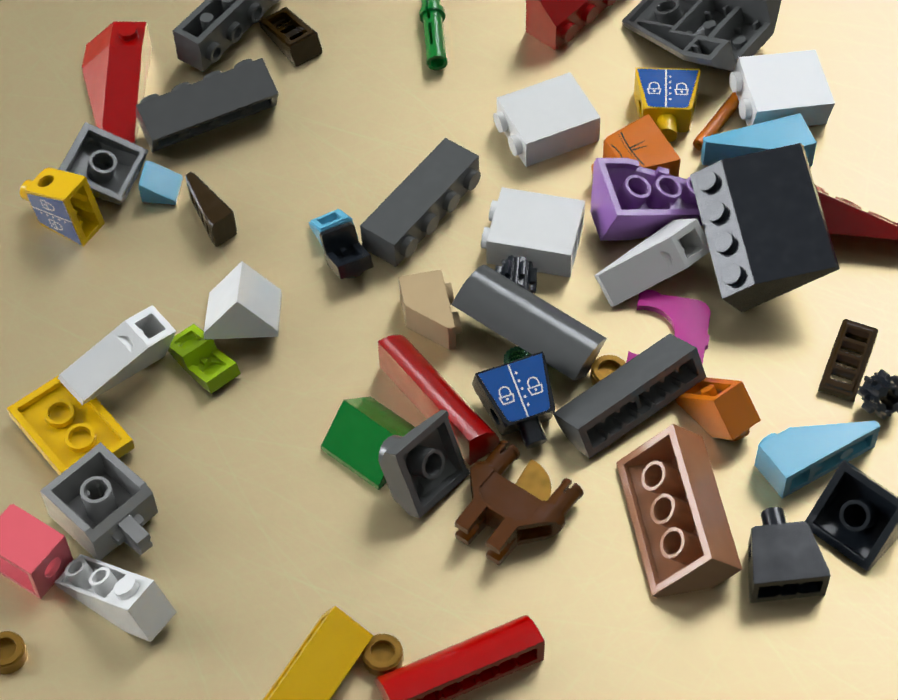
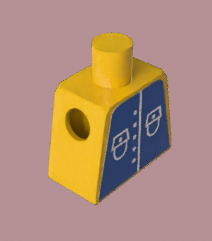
M635 68L634 98L639 119L649 114L668 142H672L677 138V132H688L691 128L698 96L700 69Z
M48 167L43 169L34 180L28 179L24 181L20 187V197L29 201L38 222L42 226L83 247L105 224L87 178L83 175Z

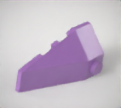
M596 158L594 161L590 212L600 241L635 240L650 237L672 220L697 218L700 225L703 226L690 177L684 179L670 175L669 169L659 166L656 171L639 166V161L630 158Z

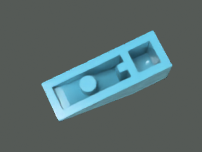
M801 113L703 137L701 162L703 165L710 166L723 159L801 143L804 146L809 166H812L817 142Z
M875 420L789 427L778 434L771 433L758 444L755 467L783 499L838 468L843 460L849 462L874 448L880 425Z

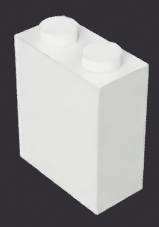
M816 49L738 57L734 72L730 73V88L732 92L737 94L739 114L741 119H745L747 126L801 113L807 126L827 124L835 106V100Z
M571 72L497 97V113L493 115L496 128L500 133H505L512 154L514 156L518 155L525 167L600 140L601 117Z
M502 187L498 201L492 200L489 221H492L490 228L484 227L481 239V248L486 249L487 264L500 266L502 259L506 260L508 256H524L527 261H532L533 268H537V272L571 277L584 225L585 201Z

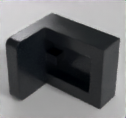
M351 222L333 227L319 234L326 262L340 279L358 277L365 270L374 267L371 255L359 243L355 226Z

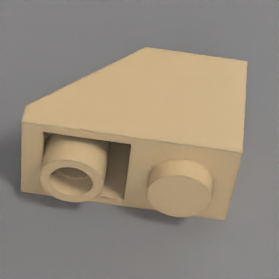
M442 270L399 276L400 301L406 327L448 350L456 349V334L462 333L458 311H451L450 305L454 301L453 288L451 283L445 284Z

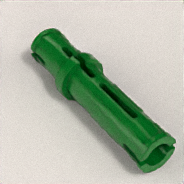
M421 0L422 8L419 11V17L424 25L426 64L432 70H441L448 64L443 21L446 16L445 9L441 6V0Z

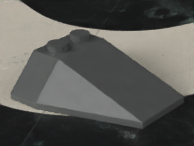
M642 0L622 22L626 28L685 61L734 72L738 57L754 56L774 34L782 0Z

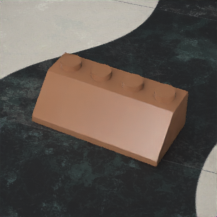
M672 424L616 462L652 596L658 598L711 589L743 570L702 436Z

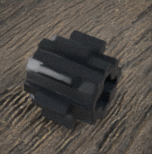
M511 255L506 260L502 259L500 266H495L496 272L531 293H536L537 268H533L532 261H527L526 257H514Z
M880 369L879 372H874V375L871 377L864 376L863 380L865 382L862 386H859L857 394L862 397L861 399L864 402L861 406L862 409L869 414L875 412L883 420L891 416V413H898V376L896 374L890 376L883 369Z

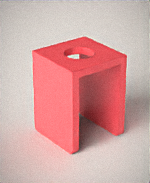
M11 504L0 515V574L39 599H42L55 584L54 582L65 571L67 565L73 561V557L65 535L18 506Z

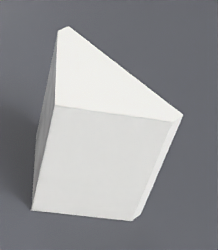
M241 261L209 292L204 339L278 337L282 299L281 289Z

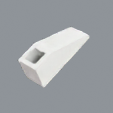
M697 218L672 220L594 276L610 306H616L664 281L710 252L706 235Z
M151 305L122 322L59 374L58 379L79 403L84 405L165 357L176 330Z
M80 554L75 560L70 562L65 571L54 582L58 588L126 633L149 642L158 635L176 614V610L154 580Z

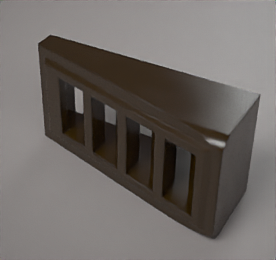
M287 7L259 21L260 27L295 66H300L322 53L317 32Z
M189 172L185 176L190 199L212 243L218 247L237 234L234 212L195 173Z
M849 319L842 321L818 391L851 402L855 401L857 391L876 344L879 333L877 328ZM844 349V350H847V351H850V352H853V353H856V354H860V355H862V357L857 356V355H853V354H850V353H847V352H844V351H841V350ZM836 363L856 368L857 371L837 365ZM835 375L853 381L852 385L832 379L831 376Z

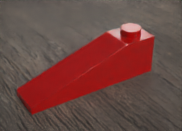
M114 21L86 44L82 71L96 127L136 144L139 130V122L136 118V104H139L145 95L152 46L147 22Z
M815 184L830 234L898 240L897 222L870 210L868 212L863 211L861 206L846 198L829 196V193L824 188Z

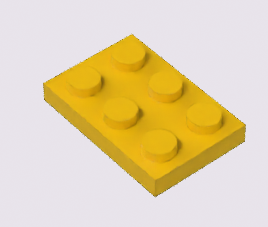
M59 375L7 408L11 419L58 475L62 474L100 442L118 459L135 448L133 439L96 397L81 405L58 379Z

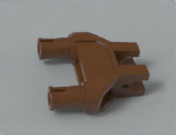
M501 440L484 462H475L470 467L472 501L455 521V527L459 529L455 533V538L467 546L487 525L495 530L486 541V547L490 549L486 553V558L498 566L517 545L545 540L558 534L566 524L565 515L584 494L582 488L577 483H574L569 488L572 480L565 478L547 501H541L504 478L502 475L520 457L519 450L513 444L505 449L509 445V442L506 440Z

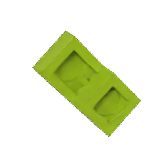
M195 324L174 336L168 351L196 382L211 394L241 374L237 363L218 350L213 339H204V331Z

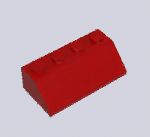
M526 0V32L556 51L565 42L571 41L580 29L586 24H591L599 13L608 6H612L617 0Z

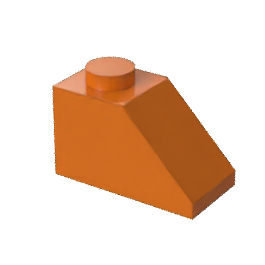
M706 377L675 399L676 403L713 438L727 439L729 441L740 440L750 433L752 426L761 421L743 381Z

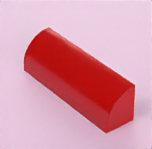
M391 335L377 341L380 368L426 419L440 410L448 412V419L462 457L469 466L492 452L500 442L498 435L405 336Z
M524 615L376 677L375 684L383 700H451L544 660L545 640L532 619Z

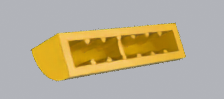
M337 606L332 607L320 617L263 700H330L374 635Z

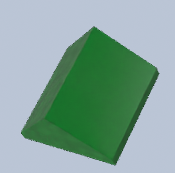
M371 396L345 399L321 444V450L380 490L387 483L379 464L381 445L388 437L392 435L405 436L415 427Z

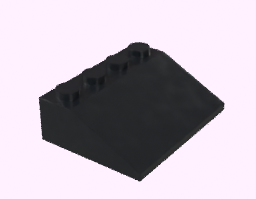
M801 143L723 159L690 175L721 297L740 312L747 311L840 269L806 152Z

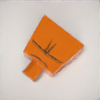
M649 114L607 136L604 140L603 158H630L639 161V166L655 171L658 166L669 169L670 175L679 177L681 158ZM594 163L591 165L592 174H593Z

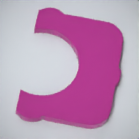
M644 290L639 293L637 310L653 311L664 316L671 323L674 336L697 348L703 365L705 349H708L710 337L708 327L711 312L708 305L697 299L661 295L654 290ZM628 351L627 362L639 354Z

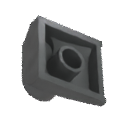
M85 122L58 170L85 176L95 197L121 205L134 185L149 150Z
M440 410L405 436L392 435L388 437L379 450V464L392 497L410 516L421 518L470 474L469 469L465 465L448 419L449 414L446 410Z

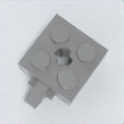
M101 442L40 490L48 515L96 560L101 561L123 542L139 555H142L153 546L150 541V534L142 526L158 513L154 495L147 484Z

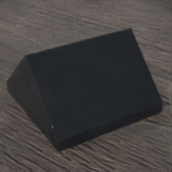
M843 460L805 522L809 524L812 533L864 570L869 571L898 539V496L848 461Z

